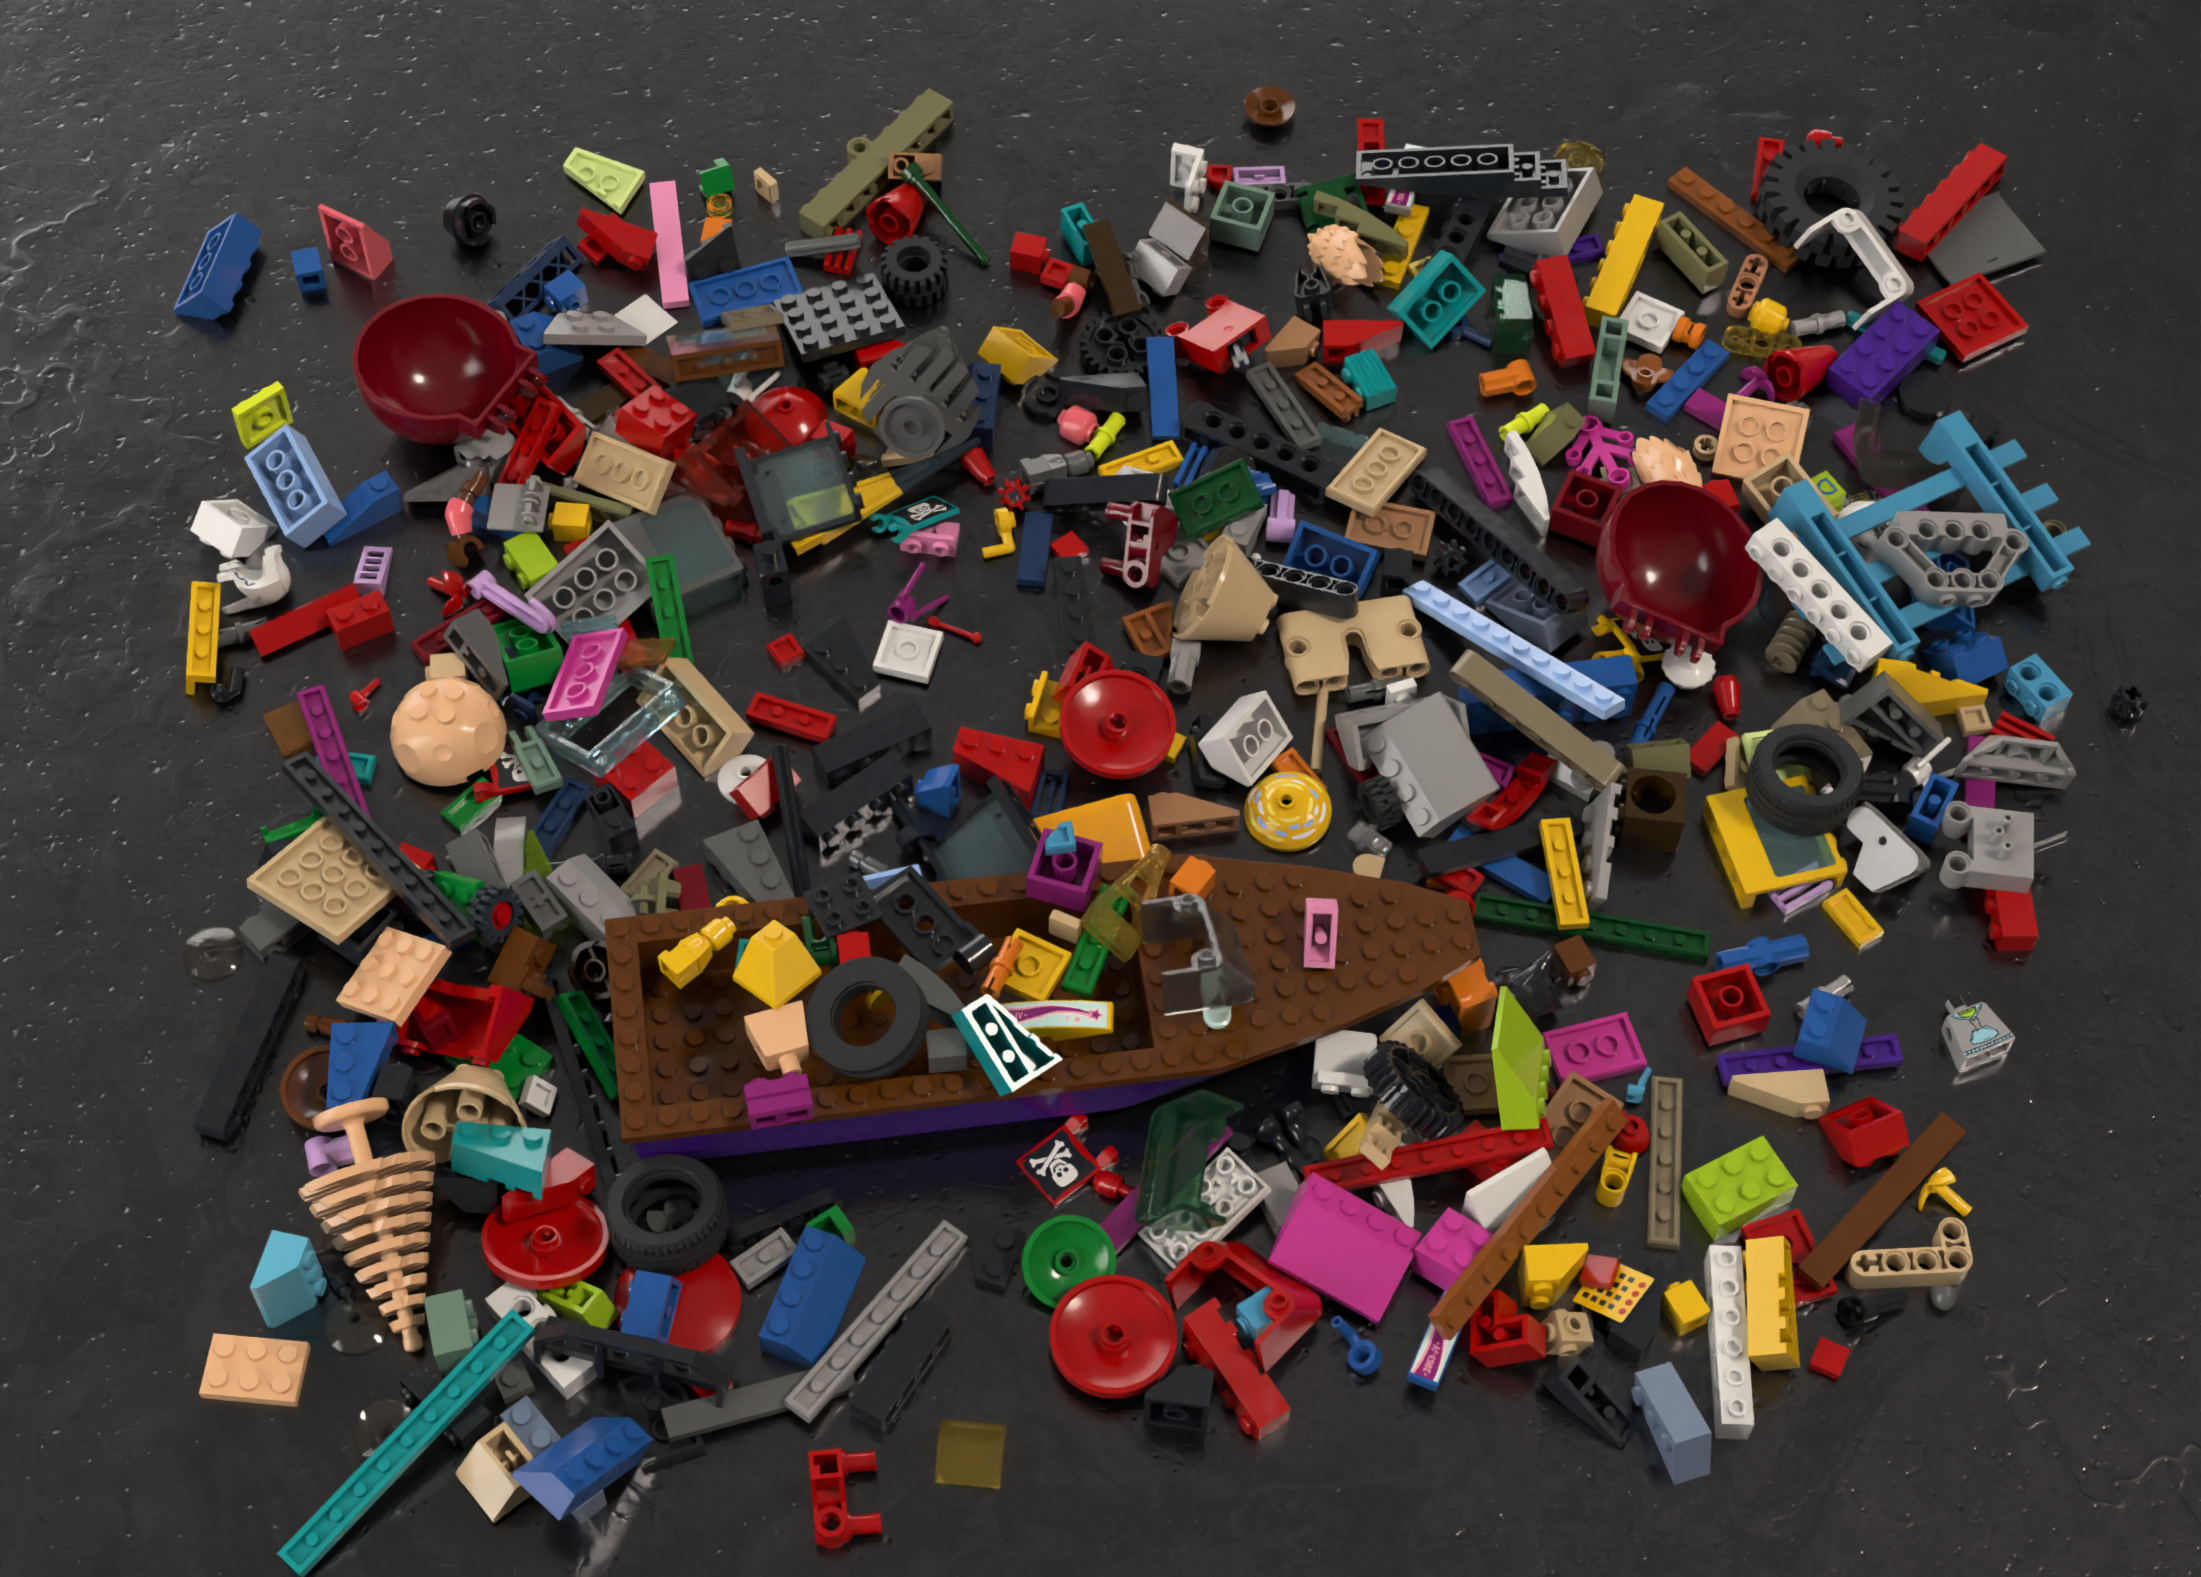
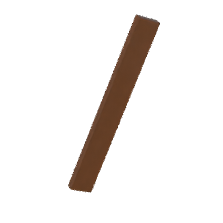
M1942 1112L1809 1254L1795 1272L1821 1292L1848 1263L1853 1254L1860 1250L1964 1137L1967 1131Z

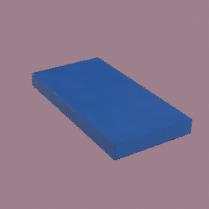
M789 256L687 283L689 294L703 328L721 324L722 312L767 304L774 305L773 301L780 299L784 295L803 293Z

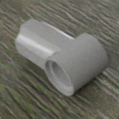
M1173 638L1170 652L1171 665L1167 678V688L1172 690L1173 693L1184 694L1191 692L1195 667L1199 665L1202 642Z

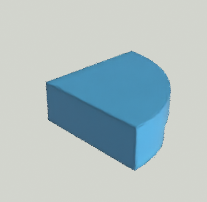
M1072 820L1060 823L1046 839V856L1076 852Z

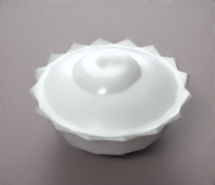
M1675 644L1672 645L1671 649L1665 650V655L1661 658V668L1674 686L1689 690L1699 688L1712 680V676L1716 673L1714 668L1716 662L1712 659V655L1704 651L1699 662L1694 664L1689 660L1692 649L1690 645H1687L1686 651L1680 657L1673 655Z

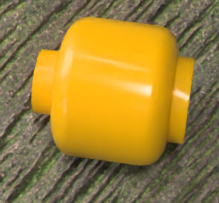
M1765 298L1760 302L1756 301L1747 318L1750 321L1752 330L1769 338L1776 336L1778 332L1784 333L1790 321L1786 317L1787 308L1769 298Z

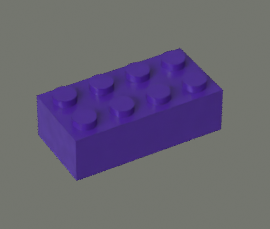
M1897 300L1828 368L1825 386L1868 416L1935 349L1940 330Z

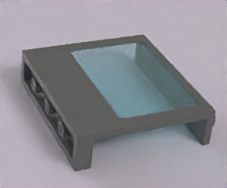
M696 488L660 503L655 516L640 511L613 523L644 559L673 553L682 598L734 575L741 586L746 584L745 572H748L745 560L742 556L737 557L735 545L731 537H725L720 519L717 516H712L711 506L707 498H701ZM651 596L644 603V606L654 623H657Z

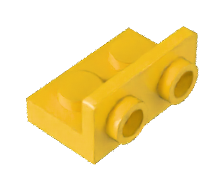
M1042 671L1040 680H1034L1031 693L1034 699L1032 703H1027L1024 719L1028 720V732L1061 739L1059 716L1062 704L1052 699L1059 682L1048 680L1047 671Z

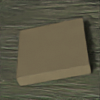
M767 304L722 312L721 320L733 332L784 323V316L774 305Z

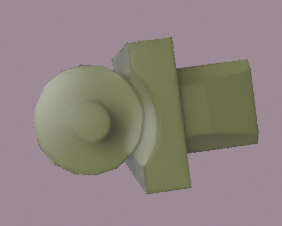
M659 872L658 877L650 879L649 885H641L640 894L632 895L631 903L639 906V915L678 911L677 909L666 908V899L674 901L679 899L681 883L668 879V873Z

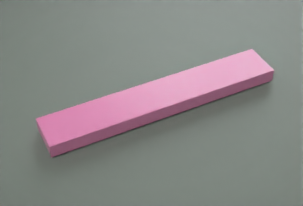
M675 180L649 183L654 232L658 233L656 250L663 309L690 306L686 269L683 260L684 252Z

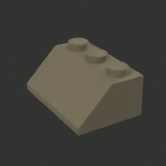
M1825 689L1800 699L1770 728V730L1790 724L1806 723L1832 730L1853 747L1862 762L1864 772L1867 771L1873 754L1854 727L1843 723L1841 710ZM1809 768L1812 777L1810 784L1813 785L1818 794L1832 788L1829 781L1822 774Z

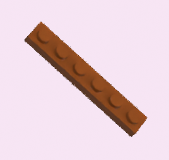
M1686 166L1668 179L1667 187L1758 254L1764 256L1784 273L1801 261V259L1794 256L1797 250L1794 246L1786 249L1782 245H1777L1780 235L1771 236L1764 229L1765 224Z

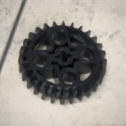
M1387 1040L1386 1042L1383 1041L1367 1056L1364 1061L1363 1071L1365 1072V1078L1368 1080V1086L1374 1090L1373 1095L1378 1096L1380 1099L1379 1104H1384L1388 1112H1391L1396 1117V1121L1400 1120L1405 1128L1412 1129L1414 1134H1420L1423 1139L1428 1138L1435 1141L1436 1139L1450 1136L1464 1120L1463 1103L1459 1101V1095L1453 1091L1454 1086L1447 1082V1077H1444L1439 1072L1440 1069H1436L1431 1061H1427L1424 1058L1423 1053H1416L1415 1049L1408 1048L1406 1043L1400 1044L1399 1041Z

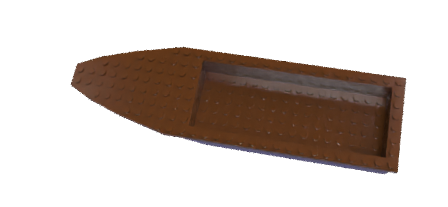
M1178 854L1102 863L1085 912L1026 897V877L1028 872L930 882L928 884L964 922L969 921L991 941L997 954L1004 943L1005 937L1012 936L1015 930L1019 928L1071 952L1073 956L1077 944L1049 933V917L1053 909L1081 919L1082 934L1101 884L1130 892V901L1091 999L1061 991V984L1068 967L1048 1000L1112 1002L1114 1004L1113 1033L1056 1042L1050 1036L1039 1038L1045 1047L1052 1053H1057L1062 1060L1015 1091L1000 1097L973 1051V1057L967 1058V1070L929 1074L925 1037L916 1055L898 1071L878 1079L858 1080L846 1077L830 1067L817 1054L808 1038L810 1058L807 1061L800 1062L802 1074H807L814 1119L751 1130L743 1085L749 1084L756 1078L779 1079L783 1073L781 1068L772 1071L765 1069L746 1034L744 1016L772 1009V1007L733 981L732 976L736 970L739 939H751L753 935L771 921L776 920L795 933L804 945L801 917H810L807 909L809 906L805 898L797 897L604 919L623 1145L633 1144L640 1160L662 1154H679L700 1160L1110 1111L1135 1106L1207 1081L1243 1065L1337 1033L1432 990L1480 959V949L1469 902L1400 881L1309 866L1207 857L1202 854L1191 856L1208 862L1216 870L1215 886L1195 912L1186 907V924H1181L1180 921L1161 923L1157 927H1155L1153 920L1152 900H1173L1169 897L1170 880L1190 855ZM1306 898L1337 899L1338 924L1335 969L1303 966ZM904 900L897 906L902 910H909L914 904L911 901ZM724 916L728 917L737 929L733 933L732 941L719 951H712L713 956L702 973L679 989L661 972L658 955L665 950L670 952L678 946L679 941L697 932L700 934V930L713 919H722ZM811 919L815 929L814 938L816 940L823 939L816 919ZM877 920L851 930L868 932L871 957L884 958L899 964L905 954L909 956ZM922 921L917 924V928L922 931L930 930L934 926L929 921ZM835 936V937H833V938H834V940L836 941V947H837V953H838L837 936ZM952 961L935 974L952 989L965 1007L984 996L980 988L990 972V964L975 975L969 976L955 961ZM832 965L819 967L822 975L784 1004L802 1000L805 1022L807 1006L811 995L826 974L834 969ZM1232 968L1233 1004L1231 1008V1021L1228 1026L1222 1029H1213L1207 1026L1203 1019L1200 970ZM1004 989L1001 990L1000 996L994 999L999 1004L1028 1001ZM866 991L854 997L844 1008L840 1018L839 1031L843 1041L853 1046H868L881 1040L891 1029L895 1019L896 1005L894 1000L870 1011L865 1000L869 992L873 994L875 991ZM929 1019L927 1031L948 1029Z

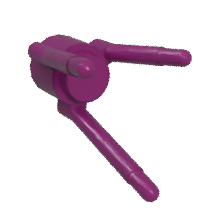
M924 562L920 563L905 589L899 592L895 601L888 608L887 612L890 618L896 623L902 624L907 622L908 619L911 622H915L919 616L949 599V595H944L916 611V602L913 597L909 596V593L925 568Z

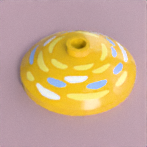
M1295 771L1277 772L1263 778L1251 789L1244 805L1245 823L1253 838L1263 846L1280 852L1299 851L1316 843L1327 831L1332 816L1331 801L1325 788L1313 777ZM1284 800H1291V801H1292V802H1291L1290 804H1288V805H1284V804L1282 803Z

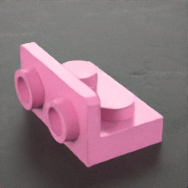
M938 521L913 531L900 543V551H907L913 554H934L940 557H955L960 523Z

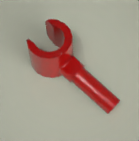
M375 678L361 691L354 690L350 693V706L357 713L363 712L369 706L370 702L366 697L380 684V680Z

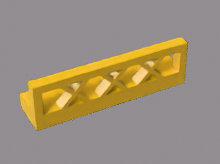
M192 581L186 666L187 695H195V682L216 683L221 583Z

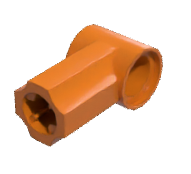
M1518 359L1509 363L1505 369L1479 374L1480 390L1485 397L1512 391L1519 396L1531 393L1537 386L1529 363L1524 359Z

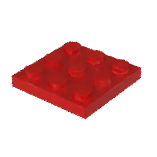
M1981 272L1917 301L1914 307L1922 318L1940 330L1939 337L1962 363L2026 333L2029 326Z

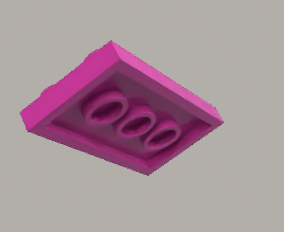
M624 627L573 635L542 712L547 722L599 714L628 638Z

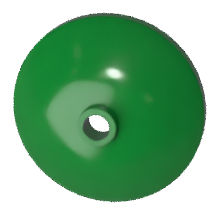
M1059 1215L1041 1223L1028 1237L1022 1252V1273L1032 1294L1044 1304L1056 1309L1061 1299L1081 1282L1097 1276L1115 1275L1116 1253L1110 1237L1097 1223L1079 1215ZM1064 1255H1069L1071 1262L1068 1266L1063 1267L1060 1259Z

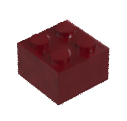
M1571 469L1551 508L1548 529L1597 547L1598 538L1609 513L1619 503L1623 488Z

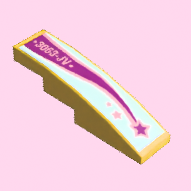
M1041 1000L1000 1004L1017 1019V1022L1030 1034L1034 1033L1038 1038L1050 1036L1056 1042L1113 1033L1114 1004L1112 1002Z

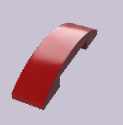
M1531 752L1516 767L1517 777L1491 803L1481 802L1467 816V822L1491 831L1501 829L1514 822L1540 795L1556 768L1557 760Z

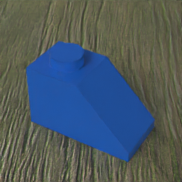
M953 763L929 769L924 779L918 780L914 790V796H917L918 809L948 819L951 818L961 797L960 765Z

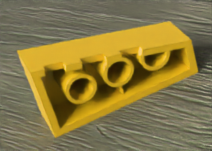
M1784 1236L1746 1240V1250L1742 1251V1261L1747 1276V1281L1744 1282V1290L1747 1299L1748 1357L1762 1372L1800 1368L1790 1243Z

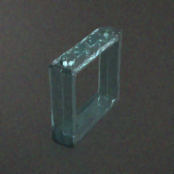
M620 656L600 711L631 685L654 696L650 701L591 751H587L567 739L595 715L547 722L544 718L534 726V729L539 737L542 738L547 749L602 778L681 711L687 703L675 683ZM622 667V673L619 675L617 670ZM551 726L554 731H550L547 728ZM600 752L601 756L597 760L593 757Z

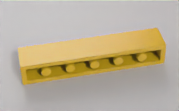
M1634 194L1631 203L1625 204L1621 215L1623 221H1618L1614 229L1613 236L1615 239L1614 241L1609 240L1605 251L1607 258H1601L1597 268L1599 276L1598 278H1592L1588 290L1591 294L1589 297L1584 296L1582 301L1588 325L1600 329L1602 316L1619 318L1656 233L1659 221H1661L1664 203Z

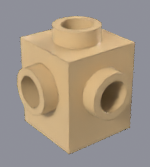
M1557 1309L1551 1311L1548 1317L1540 1323L1546 1328V1354L1559 1355V1357L1577 1355L1594 1342L1586 1313L1567 1312L1566 1309Z

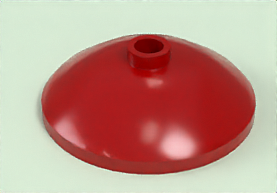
M794 386L777 387L762 393L752 402L746 417L747 429L756 444L765 450L776 452L811 441L810 437L825 419L828 420V412L823 401L807 389Z

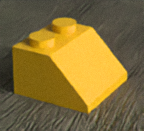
M997 326L992 327L977 352L985 359L984 363L1001 364L1002 378L1014 386L1024 384L1035 375L1041 376L1058 361L1056 357L1022 330Z
M1588 1243L1524 1245L1517 1271L1521 1307L1544 1309L1548 1306H1553L1581 1275L1588 1252Z

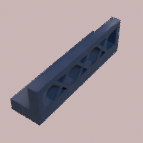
M564 235L557 237L503 286L486 305L494 310L504 312L508 323L510 320L528 314L545 297L543 285L550 282L543 281L542 269L545 267L554 268L555 279L568 270H574L584 258ZM563 249L574 259L569 265L560 264V252ZM527 284L537 285V296L535 298L525 297V286ZM510 300L519 301V313L515 317L505 307Z

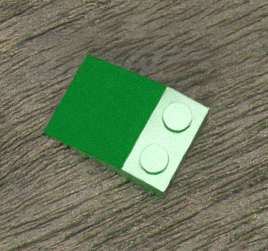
M519 619L492 625L496 631L509 684L508 687L512 693L527 692L536 686L554 684L564 658L562 648L553 633L537 632ZM512 647L517 652V658L510 659L504 649Z

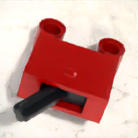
M1216 295L1209 298L1205 303L1209 317L1193 328L1189 329L1188 324L1185 322L1173 323L1166 328V336L1174 337L1176 358H1185L1219 374L1225 373L1232 365H1234L1236 371H1241L1242 374L1247 373L1246 369L1251 367L1248 358L1249 354L1272 338L1265 315L1230 301L1226 295Z

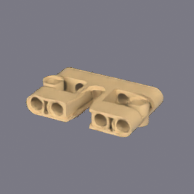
M1399 595L1358 602V614L1350 619L1336 618L1308 610L1289 612L1279 616L1276 620V625L1285 654L1284 664L1289 669L1295 693L1298 695L1317 694L1320 680L1323 689L1328 687L1327 690L1329 692L1345 689L1347 686V676L1349 675V651L1347 647L1349 645H1355L1360 649L1364 664L1371 676L1378 680L1402 676L1405 680L1426 675L1431 667L1421 637L1422 626L1416 620L1410 598Z

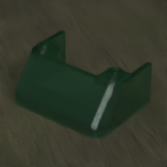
M1200 1089L1162 1104L1155 1109L1150 1120L1135 1209V1220L1138 1224L1151 1228L1196 1233L1226 1224V1217L1212 1213L1210 1204L1200 1200L1209 1145L1217 1142L1225 1135L1227 1129L1226 1116L1242 1111L1244 1104Z

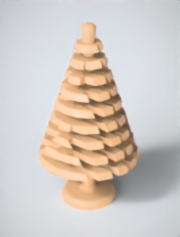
M384 1097L362 1099L321 1112L312 1120L315 1129L321 1132L345 1129L355 1165L316 1178L303 1185L304 1187L300 1188L298 1193L304 1202L314 1203L309 1209L315 1218L326 1219L320 1224L324 1232L328 1235H339L332 1240L335 1248L338 1251H352L343 1258L346 1264L351 1268L368 1266L354 1274L361 1284L375 1283L384 1279L388 1280L375 1285V1287L366 1290L372 1300L393 1298V1300L378 1306V1310L383 1317L398 1316V1320L389 1323V1327L393 1333L402 1332V1341L407 1352H415L424 1345L422 1336L419 1335L418 1327L424 1325L425 1313L414 1315L413 1310L425 1304V1293L408 1295V1292L426 1285L427 1273H415L405 1277L403 1275L419 1270L429 1262L428 1252H414L430 1244L431 1233L419 1231L431 1223L432 1213L422 1210L432 1205L433 1192L423 1190L429 1189L434 1184V1172L427 1171V1169L434 1166L435 1154L433 1151L421 1150L373 1159L364 1124L385 1115L389 1104Z

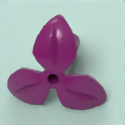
M1753 365V367H1747L1740 373L1739 377L1750 382L1735 395L1749 397L1758 388H1763L1769 401H1775L1774 387L1762 369Z

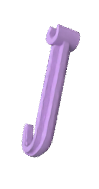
M487 570L481 571L467 583L468 586L473 588L469 592L474 598L480 599L484 596L537 632L551 634L556 629V618L543 604L534 598H531L528 604L499 586L495 578Z

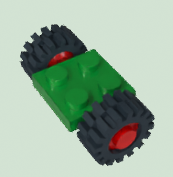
M420 870L474 926L476 937L471 940L478 942L486 939L501 943L504 942V939L507 940L513 926H516V924L521 925L522 920H519L518 917L523 915V910L519 909L523 903L522 900L518 899L519 895L513 892V890L496 885L487 886L483 880L444 870ZM403 901V906L408 907L405 909L406 914L410 915L412 920L424 923Z

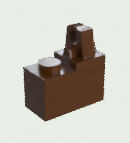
M513 926L487 980L495 985L508 987L535 1000L538 996L550 1001L555 990L544 984L548 976L544 974V971L557 945L529 931Z

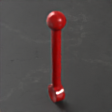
M931 616L927 620L930 628H943L970 638L974 643H980L982 640L980 633H970L942 623L936 616Z

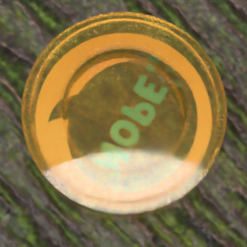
M727 194L708 197L706 201L707 212L713 218H726L733 211L732 199Z

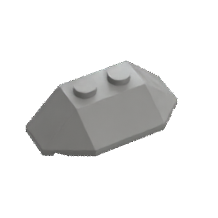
M1989 735L1962 759L1954 770V776L2065 790L2076 776V770L2058 742Z

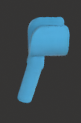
M1645 1067L1637 1085L1628 1083L1625 1101L1637 1104L1642 1102L1646 1082L1652 1072L1650 1067Z

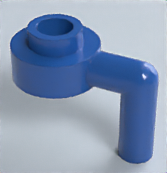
M1333 1317L1331 1320L1332 1327L1351 1346L1348 1352L1349 1365L1362 1375L1374 1372L1382 1360L1380 1349L1369 1340H1361L1357 1332L1342 1317Z

